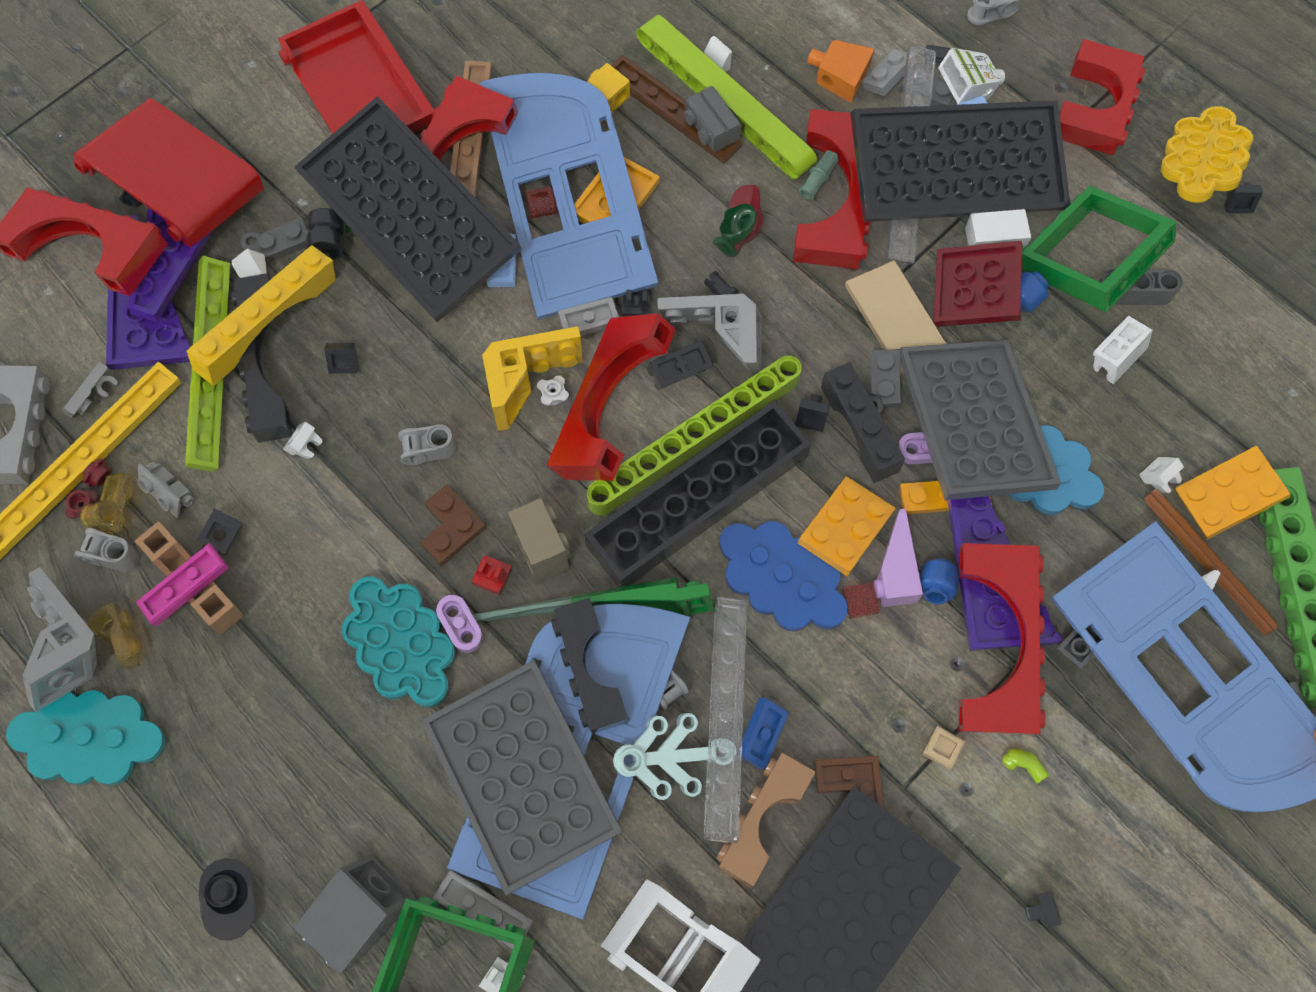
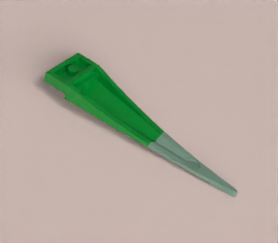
M677 577L472 615L476 622L528 615L554 613L556 608L587 598L591 599L593 606L604 604L639 605L667 610L684 616L713 612L715 607L708 583L702 584L700 581H693L684 584V587L680 588Z

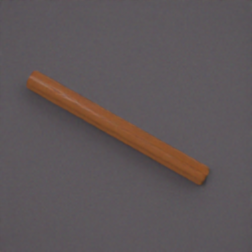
M1153 490L1144 498L1148 506L1208 573L1213 570L1220 572L1217 583L1263 635L1270 634L1279 626L1277 621L1159 490Z

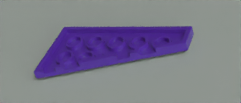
M148 209L146 222L156 225L161 230V236L168 244L130 296L128 309L132 315L157 322L214 230L190 248L181 241L176 242L166 230L168 225L165 219L153 210Z
M128 215L136 221L141 222L138 215ZM108 289L106 366L110 370L154 366L157 362L162 365L190 362L186 351L190 348V344L172 299L159 320L155 322L132 315L128 309L130 296Z
M989 496L947 500L958 570L959 547L963 543L1011 545L1005 534L1006 529L1002 521L998 520L991 506L992 502ZM959 578L969 650L978 651L1020 647L1019 626L1008 603L990 587L977 581ZM1039 603V616L1044 617L1045 623L1044 633L1040 634V645L1062 643L1063 640L1060 634L1055 631L1049 620L1050 615L1046 607Z

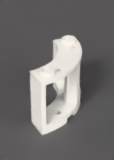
M647 879L601 944V947L610 953L607 958L608 961L624 971L626 966L661 992H677L672 987L704 939L724 952L725 955L700 992H740L760 962V959L740 942L712 924L709 926L697 916L691 919L694 914L692 910L662 887ZM656 904L689 928L657 976L624 952Z

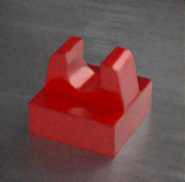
M484 555L471 582L479 588L500 596L510 576L512 566Z

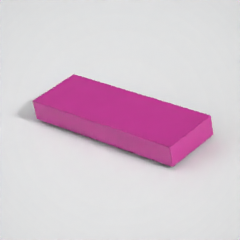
M209 543L136 601L150 624L157 627L229 569V566L216 548Z

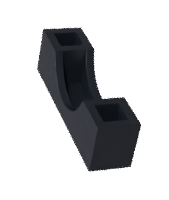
M851 362L825 372L821 389L833 411L840 412L850 425L859 447L860 460L873 483L899 473L905 458Z
M587 598L554 609L556 618L551 619L556 638L562 636L565 648L560 649L565 668L571 666L574 678L569 679L574 698L580 696L583 708L578 710L583 728L589 727L590 731L594 734L628 723L629 720L619 689L598 684L589 676L586 669L585 657L587 649L591 642L601 633L591 599Z

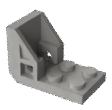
M745 294L658 298V310L671 325L682 326L686 325L687 321H698L699 324L715 323V330L720 334L722 341L751 374L762 371V317L756 304Z
M40 567L28 573L30 586L27 589L33 599V602L30 603L32 610L38 618L44 617L49 624L47 628L40 631L23 673L28 703L35 712L93 679L97 665L94 633Z

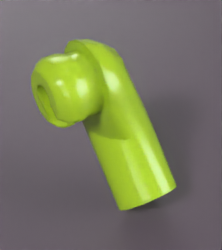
M1011 748L1002 757L1003 764L1009 770H1013L1017 766L1026 768L1036 784L1049 776V773L1036 755L1030 751Z

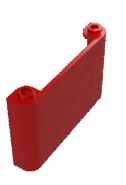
M363 0L278 38L281 50L278 53L285 66L290 64L332 134L377 96L414 134L427 128L431 123L434 109Z
M148 98L73 153V165L81 174L93 176L97 171L164 218L168 225L166 230L170 237L176 242H183L190 248L264 190L260 176L250 164L152 98Z

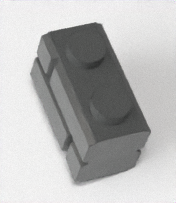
M712 85L701 90L700 93L697 92L687 97L684 117L690 126L694 125L696 127L698 137L703 145L708 144L711 150L716 152L726 145L739 140L741 124Z

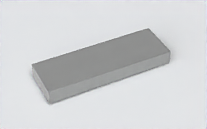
M451 870L432 898L446 908L448 905H452L466 910L465 917L476 920L477 914L495 919V927L505 929L508 923L526 929L525 935L534 922ZM501 941L502 943L506 944L507 946L513 949V944Z

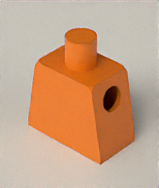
M834 40L831 42L826 53L812 48L807 64L819 68L816 80L818 85L852 103L871 66L874 49Z

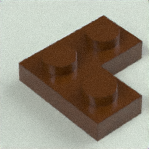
M446 484L424 503L426 508L442 525L420 543L442 567L486 529V525Z
M878 756L814 761L817 794L850 792L855 787L884 809Z

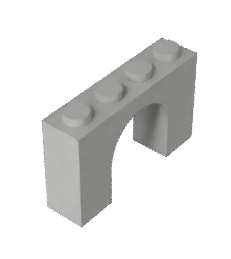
M0 365V404L13 405L16 412L11 430L0 439V484H29L30 475L35 470V448L40 443L39 427L41 420L45 416L44 400L45 395L50 390L49 378L37 366Z

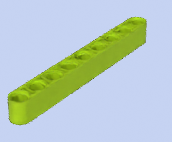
M657 14L637 29L636 34L640 43L695 93H700L701 90L712 85L740 122L741 134L791 179H798L817 163L816 154L804 141L664 17Z
M793 356L781 357L621 463L614 481H594L587 489L589 510L598 516L609 514L722 438L768 404L777 401L792 391L799 382L802 370L800 361ZM790 371L791 373H793V375L786 376L781 372ZM760 386H767V387H769L771 390H770V391H762V390H760L758 387H760ZM744 401L748 406L740 407L736 402ZM721 416L725 421L715 422L712 418ZM696 431L702 434L699 438H693L689 435V433ZM669 447H675L679 452L669 454L665 450ZM645 463H652L656 467L651 470H645L641 466ZM624 478L632 481L628 486H621L617 482ZM599 494H603L608 497V499L604 502H596L593 500V498Z

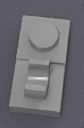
M98 362L62 409V412L71 418L76 412L82 415L92 402L87 397L92 392L93 387L99 397L106 398L109 394L102 390L101 384L108 382L115 387L118 383L112 376H103L108 367Z

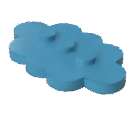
M1049 425L1040 426L1061 485L1057 490L1008 495L1013 500L1019 502L1032 501L1037 510L1047 515H1057L1063 512L1068 505L1079 509L1094 507L1102 498L1104 488L1100 478L1088 471L1091 463L1089 451L1081 443L1065 441L1057 428Z

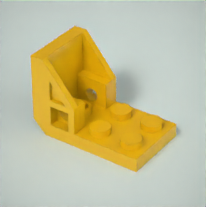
M578 326L492 342L482 356L498 431L510 429L531 395L529 372L543 373L550 368L561 366L569 368L583 362L581 336Z

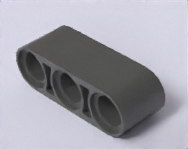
M1115 269L1105 271L1099 282L1102 283ZM1148 269L1114 305L1168 304L1182 287V276L1171 269Z

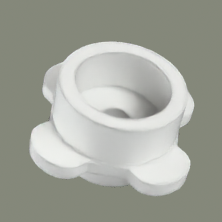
M555 376L554 379L547 381L542 379L537 383V388L542 393V404L546 406L557 405L568 399L569 393L564 388L565 379L562 376Z

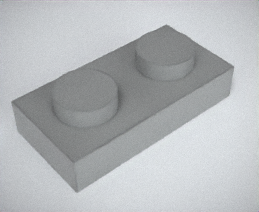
M893 49L862 81L864 90L885 96L916 64L915 56Z
M612 297L558 311L562 329L578 326L580 336L605 330L610 318L619 317Z

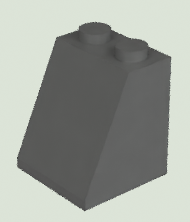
M370 854L340 868L294 928L301 935L303 941L313 947L324 958L325 963L331 969L342 974L357 965L399 919L405 899L408 898L415 901L417 898Z

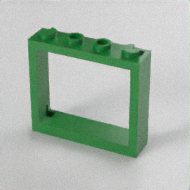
M1089 186L1082 194L1077 195L1073 203L1064 211H1061L1057 218L1047 228H1044L1030 245L1023 249L1022 272L1028 271L1032 273L1036 271L1046 279L1049 286L1107 313L1175 243L1176 221L1098 188ZM1091 211L1149 235L1102 283L1045 257Z
M420 896L419 902L408 898L405 899L372 992H397L424 916L513 944L514 947L499 992L519 991L535 940L524 936L526 929L508 923L505 929L495 927V919L477 914L476 920L465 917L466 910L452 905H448L445 911L436 908L438 901Z

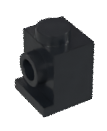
M214 508L197 541L203 543L201 549L210 543L219 553L227 555L244 523ZM220 529L224 530L225 538L217 541L214 533Z

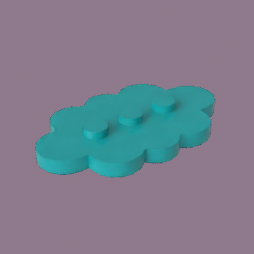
M365 576L358 579L349 591V601L355 611L351 612L342 624L344 640L352 648L357 649L356 662L364 673L374 675V686L384 698L398 700L409 695L417 705L424 708L435 707L441 704L449 692V682L444 671L452 665L455 659V647L451 639L446 634L440 632L441 622L437 614L432 609L423 607L422 596L412 585L397 584L388 589L386 584L377 577Z
M96 690L86 691L78 697L69 692L38 712H23L9 723L6 730L8 744L14 750L28 754L27 766L35 777L49 781L56 780L62 776L68 783L77 786L85 785L94 779L108 786L118 785L126 781L131 775L135 763H149L157 759L166 745V737L163 730L152 722L144 721V709L142 704L135 698L119 695L109 699L105 694Z

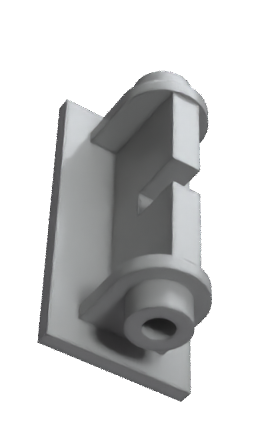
M151 462L146 468L138 464L137 483L140 489L145 493H150L164 511H170L177 519L180 518V507H189L193 504L195 500L192 497L193 493L180 481L169 486L168 484L174 481V476L160 463L155 464Z

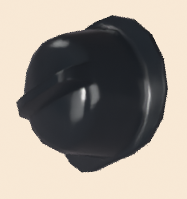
M223 858L214 861L204 870L199 882V903L203 926L211 936L219 940L232 941L242 937L250 929L254 921L255 903L252 877L245 864L236 859Z

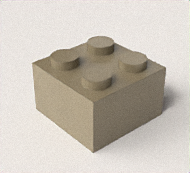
M539 498L507 512L513 534L536 584L569 570L567 559L571 558L570 546L564 532L558 533L559 529L556 524L558 521L551 505L545 507L542 498Z

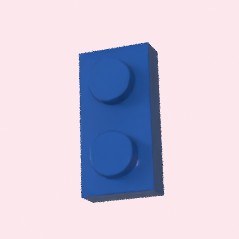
M759 698L736 756L758 769L765 770L789 712L769 699Z

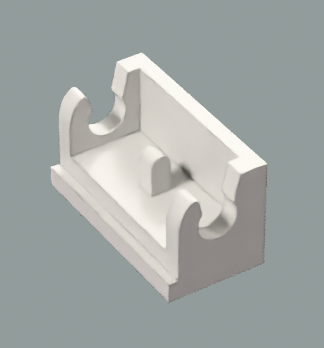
M1128 316L1093 352V356H1095L1094 370L1098 372L1101 367H1104L1108 372L1106 375L1107 381L1114 384L1146 351L1153 330Z

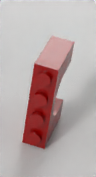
M1082 40L1075 56L1070 76L1103 86L1113 96L1115 105L1106 109H1093L1064 101L1059 112L1063 141L1109 155L1115 153L1118 145H1124L1128 135V131L1124 130L1125 125L1130 124L1134 114V110L1130 109L1131 104H1135L1140 89L1136 88L1137 83H1141L1146 68L1142 67L1145 56L1090 40Z

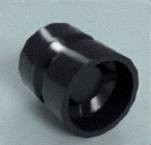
M318 208L310 211L307 218V229L309 232L306 237V249L312 245L332 260L341 257L343 254V220L333 209Z

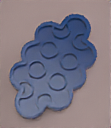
M769 521L754 530L745 524L735 523L723 530L720 535L719 548L721 554L730 561L725 573L727 586L739 595H748L749 603L756 612L767 615L773 614L775 622L782 629L793 632L804 629L810 622L822 629H833L843 623L847 615L848 605L845 598L836 590L840 581V572L797 544L799 538H792L790 530L784 524Z

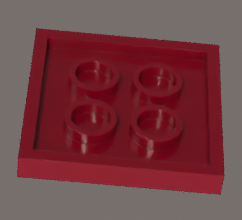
M1022 241L937 249L934 325L936 327L1020 321L1022 311Z

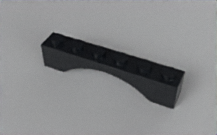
M265 273L234 279L235 290L231 291L234 307L238 308L270 281L269 274ZM269 324L250 343L241 356L243 357V365L239 366L241 379L246 383V390L242 391L244 405L249 410V416L245 417L246 429L249 434L252 433L258 443L288 438L293 434L290 410L283 398L275 393L267 384L261 366V348Z

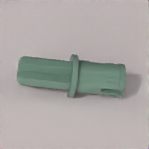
M826 151L817 165L809 170V177L799 189V194L804 199L814 200L821 186L829 181L828 176L838 162V155L835 152Z

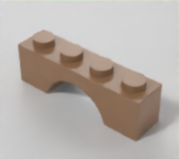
M159 521L135 540V543L166 576H169L191 558V555ZM214 581L189 600L190 605L220 636L244 616Z
M781 753L778 760L771 758L763 773L768 779L763 788L756 785L748 800V803L753 805L747 816L742 813L740 814L732 829L737 833L732 844L725 841L716 858L721 861L718 870L750 889L754 887L769 859L759 839L758 830L761 817L767 810L776 805H797L811 782L815 771L784 753Z

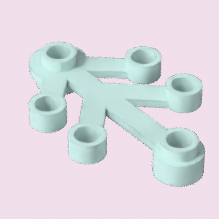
M682 713L678 716L676 728L657 751L645 752L656 736L664 734L668 728L667 720L664 717L651 716L646 723L647 729L634 745L625 744L615 752L613 764L616 771L626 777L636 775L650 788L651 795L654 798L665 800L671 795V785L667 781L658 779L646 767L648 765H659L680 784L683 794L690 797L697 796L702 789L701 782L697 778L689 776L676 763L710 760L714 764L725 766L733 761L735 748L727 740L716 739L708 747L676 749L686 735L697 728L698 720L691 713ZM689 717L691 725L686 729L683 726V720ZM659 719L661 722V728L658 731H655L653 729V723L655 720ZM721 746L723 752L717 758L715 756V749ZM631 754L633 762L631 765L626 766L624 758L626 755ZM690 781L695 783V789L692 792L687 790V784ZM660 784L665 786V792L662 795H658L656 791Z

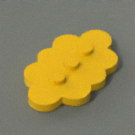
M1215 106L1207 108L1202 112L1200 118H1182L1175 124L1173 137L1169 138L1166 143V156L1162 160L1161 173L1167 180L1178 183L1177 193L1184 200L1195 203L1205 202L1212 197L1214 191L1226 192L1238 187L1241 182L1242 171L1246 169L1250 160V153L1248 151L1253 143V134L1246 127L1236 125V115L1225 107Z

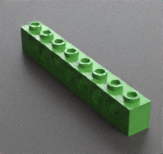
M1300 467L1274 469L1290 492V498L1282 501L1284 505L1278 503L1259 513V520L1266 532V549L1271 554L1274 565L1273 578L1278 582L1281 594L1279 602L1281 609L1285 611L1288 623L1286 630L1295 652L1294 665L1300 673L1302 681L1301 692L1304 700L1307 701L1308 709H1316V648L1312 644V640L1316 642V529ZM1283 525L1286 526V527L1290 530L1291 533H1288V532L1284 529ZM1290 553L1297 558L1298 562L1292 559ZM1297 582L1304 586L1305 591L1298 586ZM1304 610L1311 615L1312 620L1305 615Z

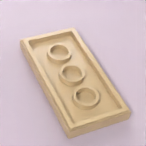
M895 260L846 281L845 287L883 350L946 344ZM900 362V375H902L904 371Z

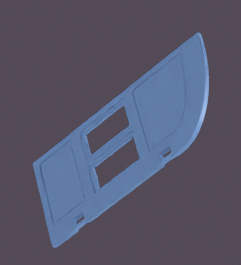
M553 73L517 74L479 82V85L514 99L518 114L507 135L497 132H491L518 243L522 248L520 251L538 320L557 315L558 311L608 297L613 299L624 296L626 290H632V293L658 286L657 276L612 113L603 93L594 85L584 80ZM606 120L609 130L602 132L600 121ZM597 162L611 216L579 225L566 171ZM550 176L563 230L532 239L519 185ZM639 238L642 250L635 252L632 240Z
M1156 521L1050 598L1075 631L1086 641L1093 654L1208 798L1228 809L1253 813L1287 809L1316 799V744L1314 738L1316 717ZM1202 606L1250 663L1246 669L1226 684L1223 683L1178 626ZM1089 625L1101 639L1098 643L1085 629ZM1162 637L1210 696L1186 716L1180 713L1137 658L1139 654ZM1190 755H1192L1195 758V760L1199 763V765L1203 768L1202 771L1198 772L1196 768L1192 765V763L1188 760V757Z
M595 605L593 607L601 633L591 642L587 649L585 657L586 669L589 676L598 684L619 689L629 722L594 734L624 745H634L647 729V720L657 714L690 617L667 610L639 605ZM550 621L535 637L525 664L535 659L542 661L539 669L567 724L574 726L572 734L585 756L593 733L589 727L583 728L578 710L582 709L583 705L580 696L574 698L569 679L574 678L571 666L565 668L560 649L565 648L562 636L556 638ZM631 754L626 755L624 758V764L629 766L633 762ZM618 773L608 804L617 822L622 813L634 776L626 777ZM467 817L447 869L502 889ZM612 838L516 890L513 894L584 920Z

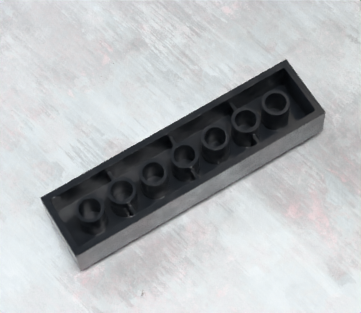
M773 401L585 533L586 547L617 587L629 586L808 457L811 443L778 404Z

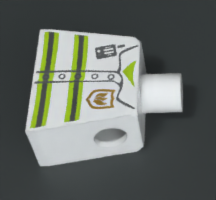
M951 48L938 67L957 104L982 95L985 100H988L1005 80L1004 71L1002 69H995L989 56L980 52Z

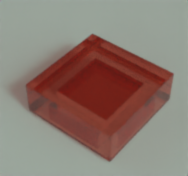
M552 186L525 191L531 219L557 214Z
M873 582L843 587L842 593L848 605L847 613L849 619L879 613L880 609Z

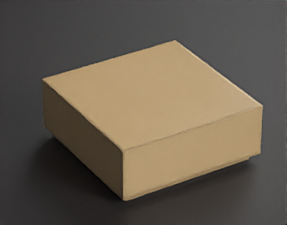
M937 726L922 755L951 770L965 741Z

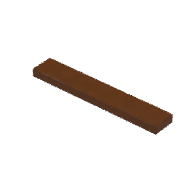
M623 55L611 65L630 80V95L723 164L741 148L742 142L738 140L716 152L712 151L708 144L703 145L701 143L696 127L694 125L690 126L686 122L684 117L686 101Z

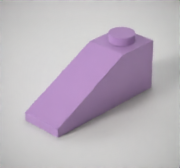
M900 509L894 520L877 580H874L875 597L881 599L882 607L918 603L923 595L906 509Z

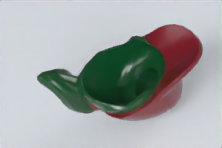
M745 185L739 187L734 192L729 207L724 213V219L719 227L722 237L715 238L713 245H716L728 257L737 256L742 245L753 241L763 227L765 217L760 208V189L758 186Z

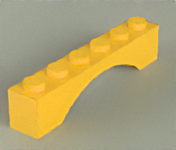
M311 245L186 350L193 371L215 386L236 367L250 343L276 316L298 302L316 298L336 281L333 260Z

